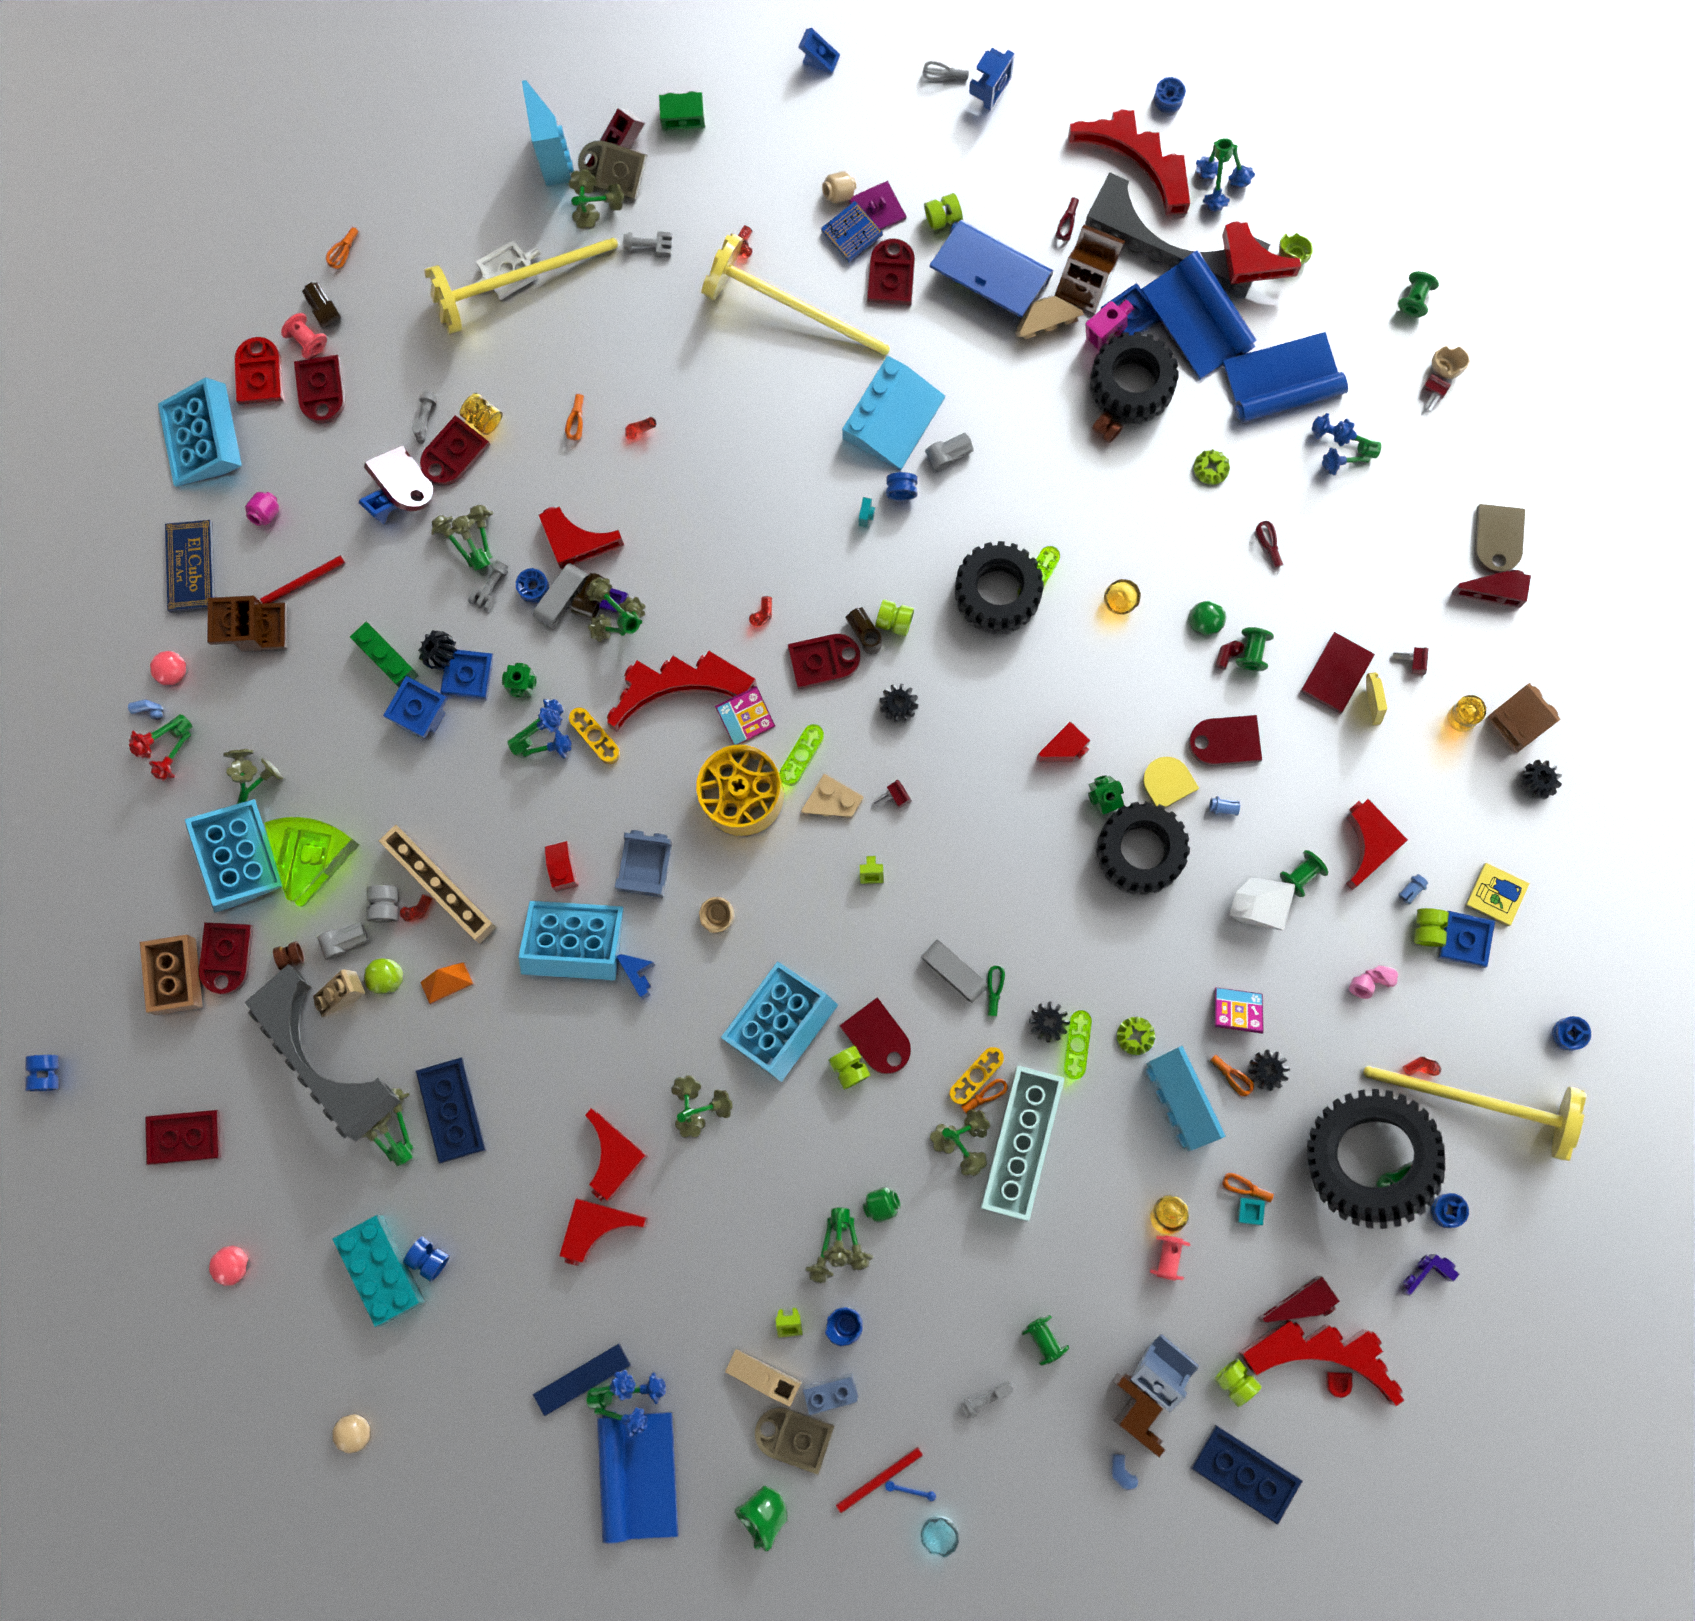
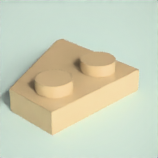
M823 774L802 808L801 813L804 815L817 814L828 817L853 818L864 797L828 775Z

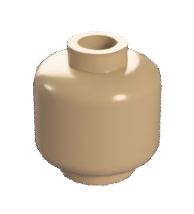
M846 171L828 175L822 184L825 198L832 203L850 200L854 195V190H856L855 179Z

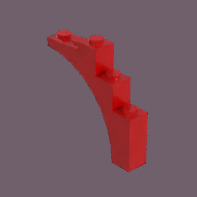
M1120 109L1112 112L1111 120L1099 119L1091 122L1076 121L1070 123L1068 131L1069 143L1101 145L1123 154L1144 170L1154 183L1162 199L1165 215L1188 213L1190 195L1185 155L1172 153L1162 156L1159 132L1145 131L1137 134L1135 110Z
M708 651L706 655H701L696 663L697 669L672 656L670 660L667 659L661 666V674L637 660L634 665L631 664L624 674L626 684L630 688L624 689L619 698L621 700L620 703L608 713L607 724L611 729L618 732L628 718L640 708L657 698L675 692L690 690L712 691L733 698L757 685L756 679L711 651Z
M1285 1320L1238 1352L1252 1374L1259 1375L1276 1365L1295 1360L1316 1359L1331 1361L1344 1365L1362 1375L1378 1388L1391 1405L1398 1406L1404 1401L1400 1395L1403 1391L1395 1380H1390L1386 1374L1388 1368L1380 1358H1375L1383 1350L1380 1347L1382 1344L1381 1340L1373 1331L1370 1333L1369 1330L1363 1329L1342 1343L1343 1337L1335 1326L1331 1328L1330 1325H1323L1303 1339L1302 1336L1305 1333L1297 1322L1293 1323L1291 1320Z

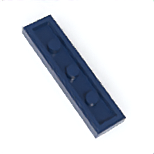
M619 1343L537 1391L533 1396L543 1415L546 1416L614 1376L615 1372H620L629 1367L631 1363Z

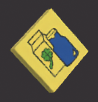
M1485 863L1465 906L1506 926H1511L1530 883Z

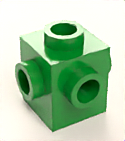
M515 663V666L508 665L507 672H503L502 685H504L508 694L517 698H523L524 696L532 697V691L536 688L537 676L532 669L524 663Z
M1102 775L1095 778L1094 782L1088 784L1091 791L1088 792L1090 802L1093 806L1096 805L1097 810L1103 815L1124 806L1121 796L1124 790L1119 780L1116 781L1111 776Z

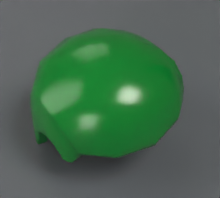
M1210 600L1196 604L1190 610L1188 617L1191 628L1203 635L1218 633L1225 626L1227 619L1224 608L1217 602Z

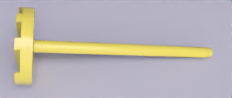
M735 234L725 237L722 249H718L714 257L710 275H706L701 293L706 297L715 300L730 276L882 355L889 353L890 347L884 344V342L735 267L734 264L740 252L743 238Z
M610 238L451 291L439 265L424 269L425 278L430 277V295L433 304L438 302L439 319L442 324H447V334L450 335L462 331L461 319L455 302L616 249L618 241L615 238Z
M1367 1066L1363 1070L1366 1078L1554 1126L1551 1149L1553 1158L1570 1161L1573 1147L1576 1148L1584 1120L1582 1112L1586 1101V1093L1579 1088L1571 1086L1567 1088L1557 1115L1391 1071L1372 1068L1371 1066Z

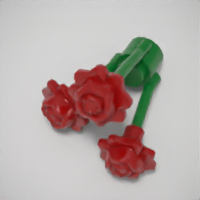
M179 714L169 723L152 733L148 732L142 735L140 733L137 734L133 730L129 739V750L135 757H146L149 759L152 753L150 746L154 744L156 739L168 731L175 738L180 736V740L168 757L165 756L163 761L149 762L150 766H152L151 774L155 778L165 781L167 778L172 779L175 777L170 767L173 763L172 759L183 743L191 736L189 730L193 726L184 715Z

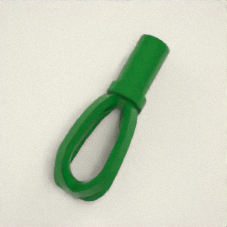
M994 965L988 971L989 1016H997L999 995L1005 980V970L1002 966ZM995 969L1001 973L996 993L992 989V973Z

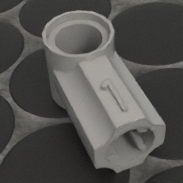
M964 432L944 443L942 441L933 443L925 452L935 471L938 472L948 468L954 460L973 452L974 448L969 436Z
M361 922L338 931L331 930L317 937L325 960L337 958L345 954L346 950L369 941L366 929Z

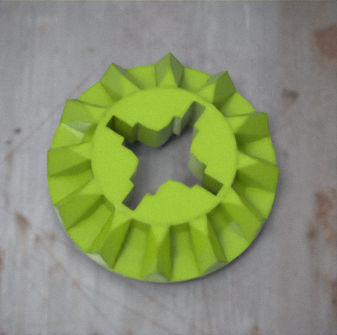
M1214 448L1208 451L1204 450L1196 457L1194 462V472L1197 478L1203 483L1210 485L1219 484L1224 481L1231 468L1229 458L1224 456L1223 451L1218 452ZM1209 461H1211L1213 464L1219 463V465H1217L1216 472L1212 468L1206 469V467H1208Z
M1140 1017L1126 1019L1120 1024L1117 1031V1040L1120 1047L1132 1055H1141L1148 1052L1153 1047L1156 1038L1154 1027L1148 1020ZM1133 1028L1137 1032L1145 1031L1140 1037V1043L1136 1039L1127 1040L1133 1034Z

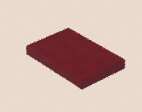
M1334 632L1300 692L1341 714L1375 654Z
M220 1110L145 1117L147 1165L221 1158Z

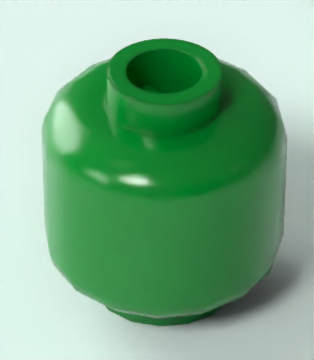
M887 1187L869 1192L866 1195V1203L863 1204L865 1215L878 1223L896 1217L898 1209L901 1208L896 1191H891Z

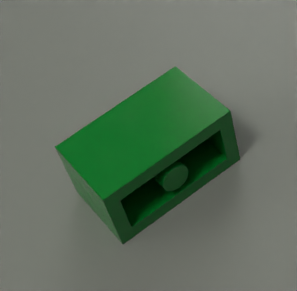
M690 91L681 94L666 93L665 95H659L662 130L705 127L702 92Z

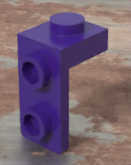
M1437 1254L1425 1255L1418 1262L1417 1266L1419 1268L1415 1274H1409L1403 1281L1402 1285L1404 1287L1401 1293L1410 1296L1431 1269H1434L1447 1281L1452 1282L1460 1274L1454 1269L1456 1265L1446 1257L1441 1259Z

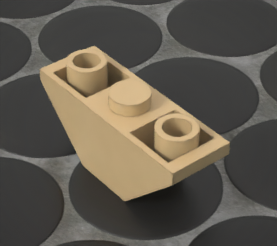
M1048 296L1031 303L1023 315L1015 334L1016 337L1023 336L1024 340L1037 336L1036 331L1044 329L1045 332L1057 329V324L1065 322V325L1077 322L1078 317L1084 315L1083 310L1056 296Z
M347 969L341 970L313 996L315 1008L320 1012L321 1017L356 1002L365 994L357 973Z

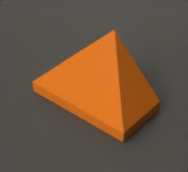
M462 962L437 969L420 983L429 1004H432L472 985L473 981L465 963Z

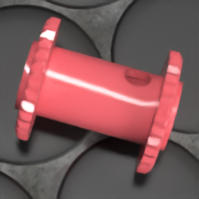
M297 313L284 323L281 334L286 339L293 337L303 347L302 356L310 359L317 356L325 348L327 337L324 333L315 335L305 325L307 322L306 315Z
M1157 1236L1156 1239L1163 1241L1158 1271L1150 1269V1273L1157 1275L1156 1277L1169 1280H1184V1277L1178 1276L1177 1273L1182 1246L1190 1247V1243L1184 1241V1239L1172 1236Z

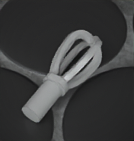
M927 61L923 66V76L929 81H942L948 78L968 80L969 70L954 69L938 61ZM928 65H936V66H940V67L945 68V69L934 68V67H927V66H928ZM927 74L944 75V76H940V77H929Z

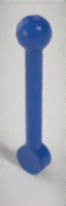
M888 1481L885 1485L886 1490L890 1492L897 1490L925 1497L929 1501L936 1499V1493L933 1491L927 1493L895 1485L893 1481Z

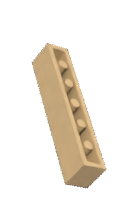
M394 825L379 840L399 863L479 944L497 928L400 827Z

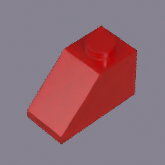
M1069 722L1038 753L1036 759L1039 762H1073L1077 757L1081 759L1090 750L1087 747L1090 739L1072 722Z
M568 841L546 846V866L552 888L558 892L579 886Z

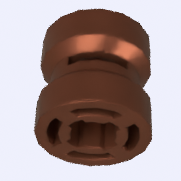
M1106 411L1096 420L1092 429L1096 433H1101L1107 443H1111L1120 434L1124 426L1112 420V416Z
M297 941L289 943L284 948L281 946L273 948V957L280 971L288 964L297 966L304 963V955Z

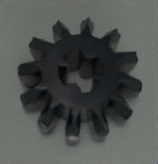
M432 630L430 634H425L424 641H420L422 646L418 649L421 653L419 659L426 667L443 670L445 666H450L451 659H455L453 655L457 651L454 647L456 641L448 633Z
M892 684L891 692L886 689L883 691L885 697L879 699V703L883 704L880 707V711L887 712L885 715L887 720L894 716V723H898V717H901L905 723L907 722V715L910 717L915 716L913 710L918 709V704L915 703L918 696L915 694L911 695V687L904 691V684H900L899 689L896 690L895 685ZM899 700L900 703H903V706L899 707L898 704H895V701Z
M1538 759L1533 764H1527L1525 766L1526 771L1521 772L1520 775L1525 779L1520 782V785H1527L1528 788L1525 790V793L1528 794L1532 791L1533 799H1537L1539 796L1542 799H1547L1549 795H1555L1557 793L1556 788L1562 785L1557 780L1562 777V774L1555 773L1557 766L1550 767L1549 760L1542 763Z
M1050 1001L1047 1003V1010L1042 1003L1038 1005L1040 1012L1032 1010L1031 1014L1037 1019H1029V1024L1037 1025L1030 1030L1031 1033L1039 1030L1041 1033L1037 1036V1039L1041 1040L1046 1035L1047 1043L1051 1042V1035H1053L1056 1041H1059L1061 1038L1058 1032L1065 1035L1067 1030L1062 1026L1070 1024V1021L1062 1020V1018L1068 1015L1067 1011L1059 1014L1058 1011L1061 1009V1005L1058 1004L1053 1010V1004ZM1047 1016L1049 1019L1053 1018L1055 1020L1052 1024L1053 1028L1049 1025H1044L1043 1022L1046 1020L1044 1017Z
M1265 1050L1264 1056L1258 1052L1255 1054L1257 1061L1253 1059L1249 1061L1250 1065L1255 1068L1249 1069L1248 1074L1256 1075L1251 1080L1253 1083L1258 1080L1260 1081L1259 1089H1263L1266 1085L1268 1091H1273L1274 1085L1278 1089L1282 1087L1280 1080L1288 1081L1289 1079L1283 1072L1290 1071V1067L1282 1066L1287 1059L1278 1060L1279 1052L1277 1051L1273 1053L1272 1057L1270 1050ZM1270 1065L1272 1066L1271 1071L1274 1073L1267 1076V1070L1264 1067Z

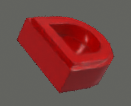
M1326 1372V1387L1329 1393L1338 1398L1348 1396L1353 1386L1352 1373Z

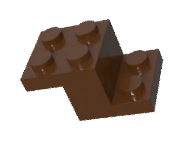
M1083 225L1075 248L1067 259L1054 296L1082 309L1096 313L1104 290L1112 278L1125 241Z
M255 596L208 598L207 643L210 645L234 644L241 651L287 649V604H262Z
M1117 1373L1112 1382L1131 1397L1113 1421L1160 1458L1165 1451L1160 1446L1163 1441L1148 1429L1163 1408L1145 1391L1139 1390V1386L1131 1380L1132 1377L1125 1373L1122 1376Z

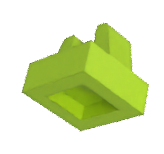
M866 856L867 864L860 865V884L884 883L883 864H876V856Z
M792 1308L793 1314L791 1316H784L783 1309L778 1311V1315L775 1317L778 1338L803 1335L801 1318L797 1308Z

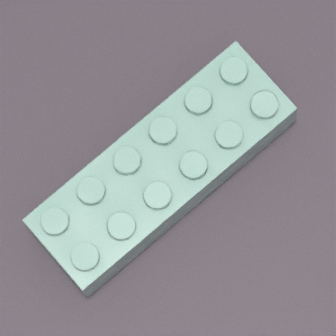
M1019 1065L1016 1067L980 1209L1024 1221L1030 1220L1065 1078Z

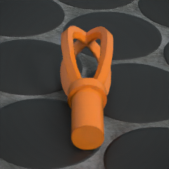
M351 227L341 242L336 243L327 252L326 262L330 267L339 269L344 265L349 254V248L359 234L358 229ZM341 251V253L339 254V256L337 257V259L332 263V261L335 259V257H336V256L338 255V253Z
M581 394L575 395L574 405L565 425L566 437L570 440H578L582 436L584 396ZM575 416H577V431L574 435H571V426Z
M1215 1054L1210 1060L1222 1072L1230 1086L1239 1095L1248 1096L1254 1090V1083L1242 1072L1233 1069L1230 1065L1228 1066L1219 1056ZM1230 1073L1245 1082L1249 1090L1244 1091L1232 1079Z
M1001 1078L992 1081L979 1095H975L973 1099L961 1106L967 1114L969 1110L1001 1097L1007 1092L1008 1084ZM995 1084H1003L1004 1089L989 1098H983V1095Z
M1227 1173L1224 1176L1223 1186L1227 1190L1252 1197L1255 1196L1269 1203L1273 1199V1193L1258 1188L1257 1185H1253L1249 1180L1238 1174ZM1235 1178L1246 1184L1250 1190L1232 1187L1229 1185L1228 1179Z

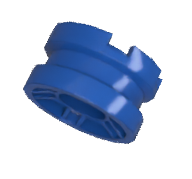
M1176 77L1161 79L1156 85L1153 97L1156 108L1167 114L1178 111L1183 105L1186 93L1184 83Z
M907 472L889 474L886 477V484L889 486L886 488V496L893 500H911L916 498L918 489L915 486L917 485L918 477Z
M534 568L522 571L517 576L515 582L516 589L525 602L538 604L550 588L544 573ZM532 583L537 586L535 589H530L529 585Z
M1571 1016L1560 1019L1552 1028L1554 1043L1565 1051L1582 1049L1591 1040L1592 1032L1590 1026L1581 1017ZM1571 1029L1575 1032L1574 1038L1568 1035Z
M1447 1193L1435 1198V1202L1430 1207V1214L1432 1220L1437 1225L1443 1228H1456L1462 1226L1467 1221L1469 1207L1462 1196L1455 1193ZM1448 1206L1453 1209L1452 1215L1446 1214Z

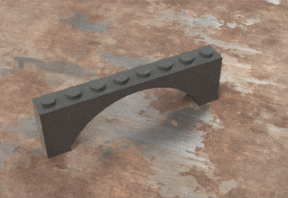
M1109 172L1087 214L1085 225L1125 241L1124 244L1131 250L1145 253L1153 260L1167 263L1171 268L1195 252L1173 246L1153 234L1144 225L1133 207L1128 192L1129 180ZM1254 237L1262 247L1269 251L1271 244ZM1224 249L1200 252L1223 289L1229 291L1235 297L1245 299L1253 282L1230 284Z
M288 964L245 1001V1004L250 1009L248 1014L255 1022L261 1023L262 1027L260 1030L267 1038L274 1040L272 1046L279 1054L286 1056L285 1063L287 1066L299 1073L297 1079L304 1087L311 1089L310 1096L317 1104L324 1106L325 1109L322 1112L330 1121L334 1120L338 1125L335 1127L337 1132L344 1139L349 1137L356 1142L401 1101L388 1084L379 1078H376L373 1082L347 1084L325 1079L315 1072L306 1059L300 1039L302 1007L307 991L312 987L298 970Z

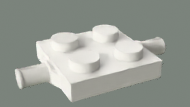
M512 240L476 262L483 276L477 282L531 265L530 261L541 255V252L536 246L525 253ZM535 275L493 290L501 300L538 277Z

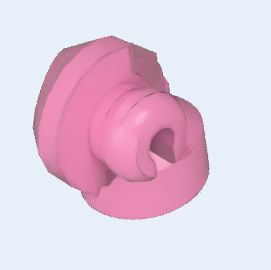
M1378 965L1374 969L1366 970V974L1363 973L1359 977H1354L1349 990L1359 998L1369 999L1375 990L1373 982L1381 983L1387 987H1394L1397 984L1398 972L1394 968Z

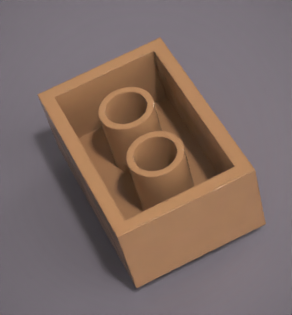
M181 935L140 942L146 1013L162 1015L203 1008L196 938L189 935Z

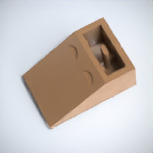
M1530 683L1487 716L1517 753L1561 720L1557 710L1542 698L1541 691Z

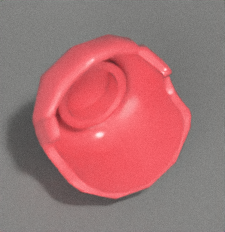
M160 652L154 656L150 663L151 675L162 685H175L184 678L186 663L175 652Z
M233 1245L223 1247L212 1256L209 1264V1273L216 1283L223 1286L234 1285L246 1274L248 1256L239 1247Z

